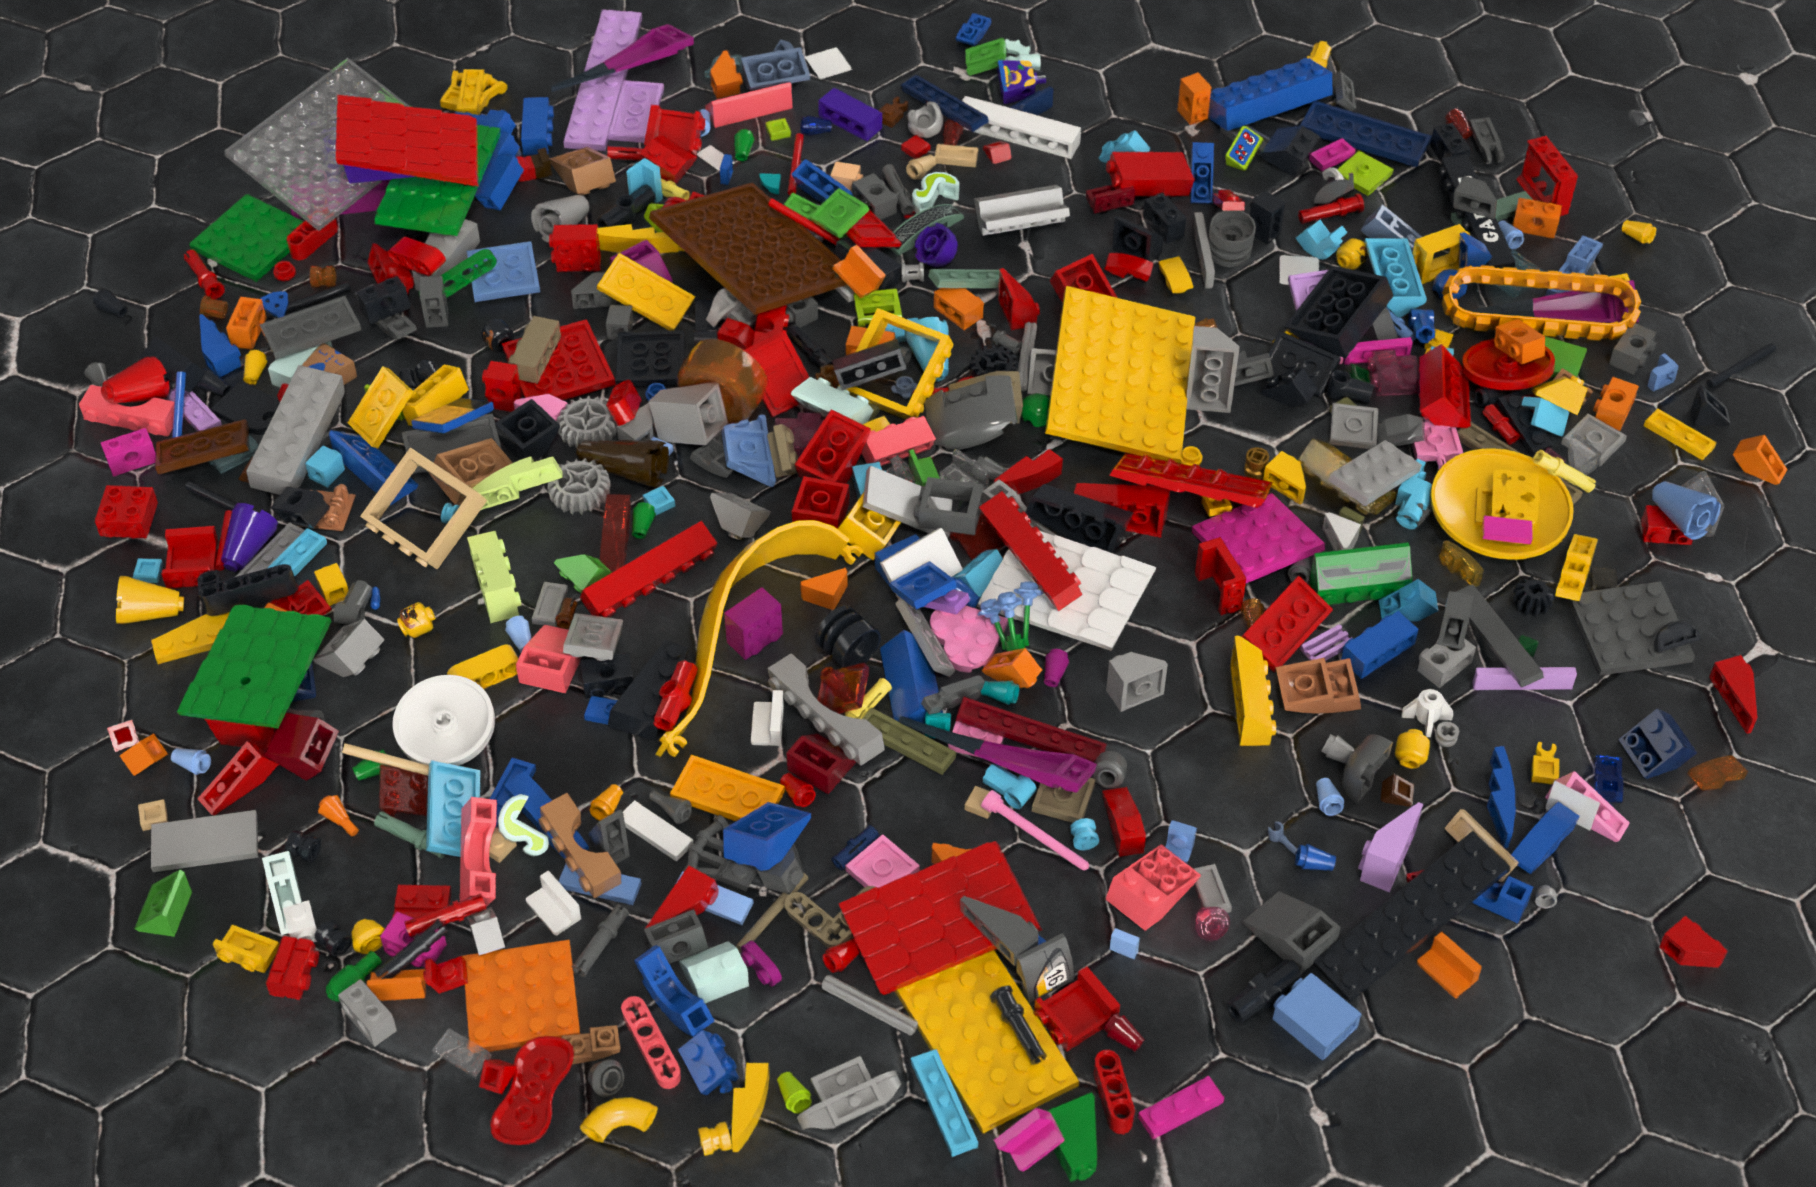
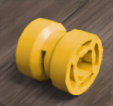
M726 1122L718 1123L714 1129L708 1127L698 1129L704 1156L712 1155L719 1148L722 1151L732 1149Z

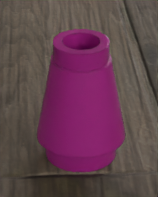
M1051 649L1046 654L1045 685L1049 687L1058 686L1069 664L1068 654L1065 651Z

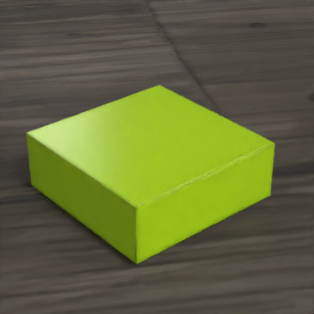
M785 118L765 122L771 141L791 137V131Z

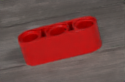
M322 207L287 236L290 255L294 260L306 259L338 231V222L333 208Z
M408 237L401 238L388 250V255L394 263L427 276H431L446 262L444 254L438 248Z
M625 380L613 388L606 407L617 426H621L634 419L642 399L632 381Z
M1111 1050L1100 1051L1095 1058L1094 1078L1107 1123L1114 1133L1125 1134L1132 1129L1135 1114L1125 1074L1118 1054ZM1102 1066H1110L1112 1069H1104ZM1109 1090H1117L1120 1093L1113 1094ZM1123 1114L1127 1118H1118L1116 1115Z

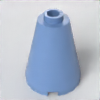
M1667 481L1657 484L1652 491L1654 503L1691 540L1704 536L1707 533L1705 529L1709 524L1713 526L1720 514L1721 505L1714 496Z

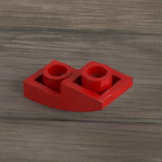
M1109 253L1104 269L1121 278H1124L1129 273L1135 278L1147 282L1151 276L1153 262L1133 255Z

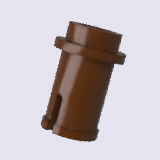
M565 598L562 601L560 613L555 618L559 628H570L577 608L575 600L572 603V607L570 606L572 598Z

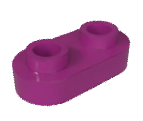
M750 940L741 946L742 953L740 955L745 965L754 968L758 979L763 985L768 984L773 987L782 980L776 965L754 941Z

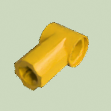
M1320 41L1314 45L1311 55L1307 56V58L1327 68L1331 47L1327 42Z

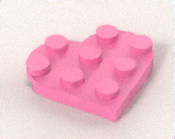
M964 606L957 614L935 610L930 618V627L939 643L944 645V651L954 669L968 673L972 672V669L980 668L981 666L984 668L993 657L1000 642L996 627L991 623L990 618H986L984 615L978 616L977 614L981 610L969 606ZM999 616L1001 620L999 623L1004 633L1008 619Z

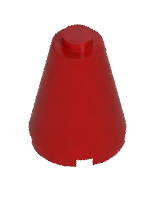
M145 357L104 381L101 387L102 397L109 403L150 401L152 398L165 399L168 397L170 390L169 381L165 382L163 375L167 374L165 368L156 357Z

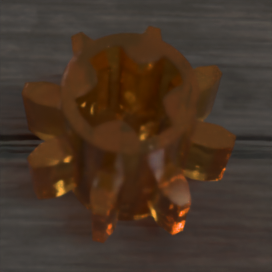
M833 365L820 367V373L815 374L816 380L819 377L831 383V387L837 389L839 382Z

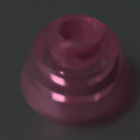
M1203 907L1195 917L1196 932L1200 938L1206 941H1215L1222 938L1230 926L1229 915L1220 907Z

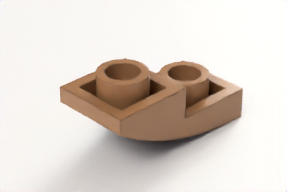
M617 1026L590 1028L588 1034L562 1036L563 1039L569 1041L573 1046L574 1060L572 1064L594 1061L620 1052Z

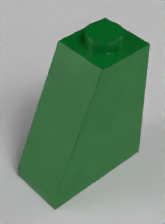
M1092 1092L1048 1110L1064 1138V1142L1053 1149L1070 1182L1077 1179L1085 1180L1096 1172L1095 1100Z

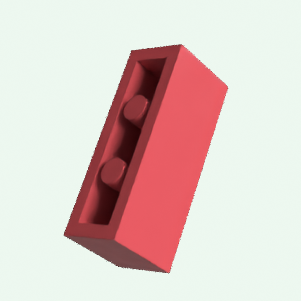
M924 416L919 418L911 417L901 424H890L877 432L872 430L861 453L867 464L880 462V465L884 466L909 457V450L914 449L915 454L930 450L936 438Z

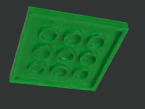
M246 194L190 242L189 245L191 250H195L198 254L257 282L290 253L287 236L304 221Z

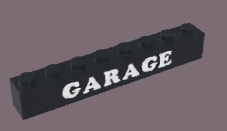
M1467 154L1442 158V165L1438 169L1439 177L1444 180L1446 193L1449 192L1450 202L1453 206L1454 192L1464 176L1478 179ZM1456 209L1457 219H1462V227L1469 232L1470 236L1484 243L1492 255V258L1485 266H1494V268L1501 269L1503 267L1515 268L1516 261L1496 217L1492 219Z

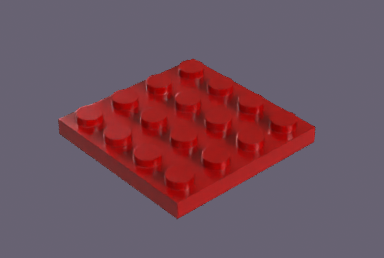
M587 319L560 327L561 338L538 383L520 380L521 392L524 398L550 394L561 400L616 385L612 371ZM519 339L502 343V348L508 361L510 356L514 355Z

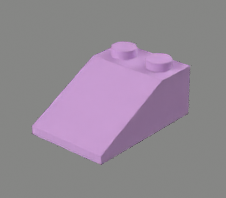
M1418 802L1378 830L1372 841H1366L1362 852L1363 857L1358 868L1362 870L1360 881L1390 892L1415 836L1423 804Z

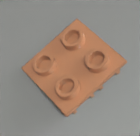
M339 484L334 488V492L318 491L324 496V501L330 508L314 528L335 531L344 530L356 495L349 494L347 487Z

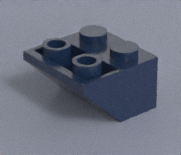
M1658 708L1618 739L1646 779L1678 769L1697 754L1673 717Z

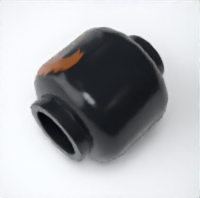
M502 319L488 321L481 331L482 339L493 351H503L502 343L514 340L513 330Z

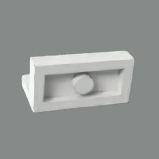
M773 690L772 702H754L751 732L752 745L781 746L784 711L783 690Z
M548 870L540 876L542 888L528 896L526 903L556 936L581 920V914L577 902Z

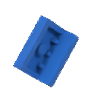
M705 1030L700 1031L679 1048L678 1051L700 1093L708 1095L725 1080L729 1079L735 1082L739 1079V1076L735 1070L737 1068L736 1063L724 1050L725 1043L722 1038L716 1033L712 1034Z

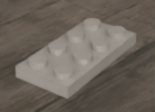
M1384 440L1332 472L1328 481L1364 506H1367L1419 473L1422 464L1396 448L1392 443Z

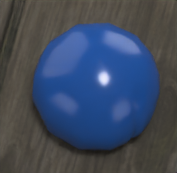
M1442 270L1435 277L1432 283V291L1436 290L1439 298L1444 296L1442 292L1449 276H1455L1457 270ZM1467 284L1460 285L1457 294L1452 293L1453 299L1458 300L1465 294Z

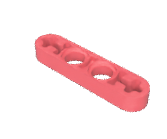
M628 997L621 1006L622 1016L655 1080L664 1089L676 1087L681 1080V1072L676 1059L645 1002L639 997ZM631 1007H634L639 1012L640 1019L637 1021L634 1013L630 1011ZM642 1027L652 1028L653 1032L649 1036L643 1037L638 1034L639 1029ZM654 1048L664 1050V1054L659 1058L651 1057L649 1052ZM664 1064H666L668 1072L673 1074L672 1078L664 1076L662 1067Z

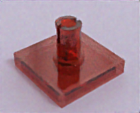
M865 663L837 670L830 666L824 668L820 675L821 685L817 700L826 708L838 714L862 708L870 668Z

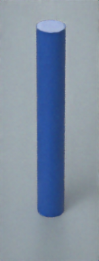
M176 372L172 438L182 436L185 372Z

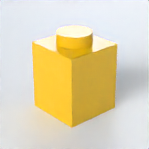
M335 563L314 571L318 587L328 605L344 601L349 590L338 564Z

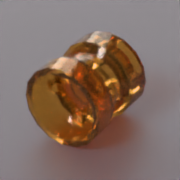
M311 266V287H320L321 285L326 287L335 286V267L326 266L325 268H320L319 266Z

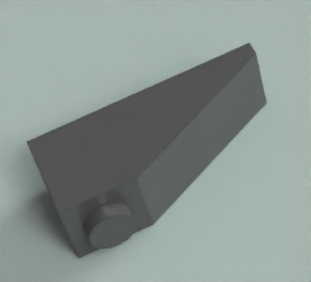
M620 809L599 821L589 833L591 849L595 853L608 852L615 864L630 856L624 814Z
M966 896L960 899L961 912L1014 966L1017 964L1016 956L1038 946L1039 932L1031 922H1026L1019 915Z

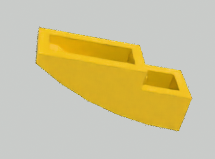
M746 1063L745 1088H734L731 1138L733 1152H739L747 1142L764 1109L770 1077L768 1063Z

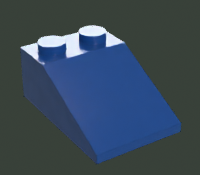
M767 802L723 829L724 858L733 860L737 864L755 866L758 870L771 869L783 860L811 819V813Z

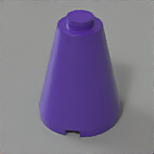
M237 503L232 510L221 561L224 563L223 566L232 572L242 570L277 530L278 521L272 515L262 509L258 513L252 510L253 505L246 503Z

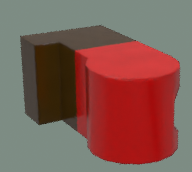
M546 148L538 149V154L516 157L519 161L518 163L524 169L518 181L552 176L550 158Z

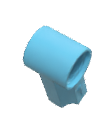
M991 764L983 776V783L1002 794L1005 801L1015 809H1021L1037 790L1035 783L1030 778L1023 775L1017 777L998 764Z

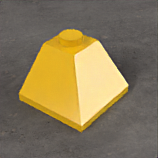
M1572 375L1570 379L1562 377L1534 386L1531 391L1535 395L1578 415L1588 388L1583 386L1585 381Z

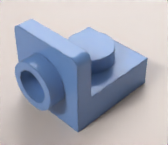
M1665 353L1660 355L1657 367L1650 373L1647 387L1653 392L1675 381L1679 366Z
M1172 820L1165 847L1188 864L1194 847L1197 828Z

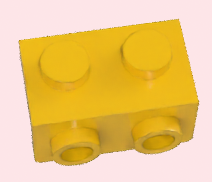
M234 925L230 927L222 941L215 939L213 942L217 957L226 963H231L232 961L240 964L248 971L254 972L257 970L265 973L280 945L278 941Z

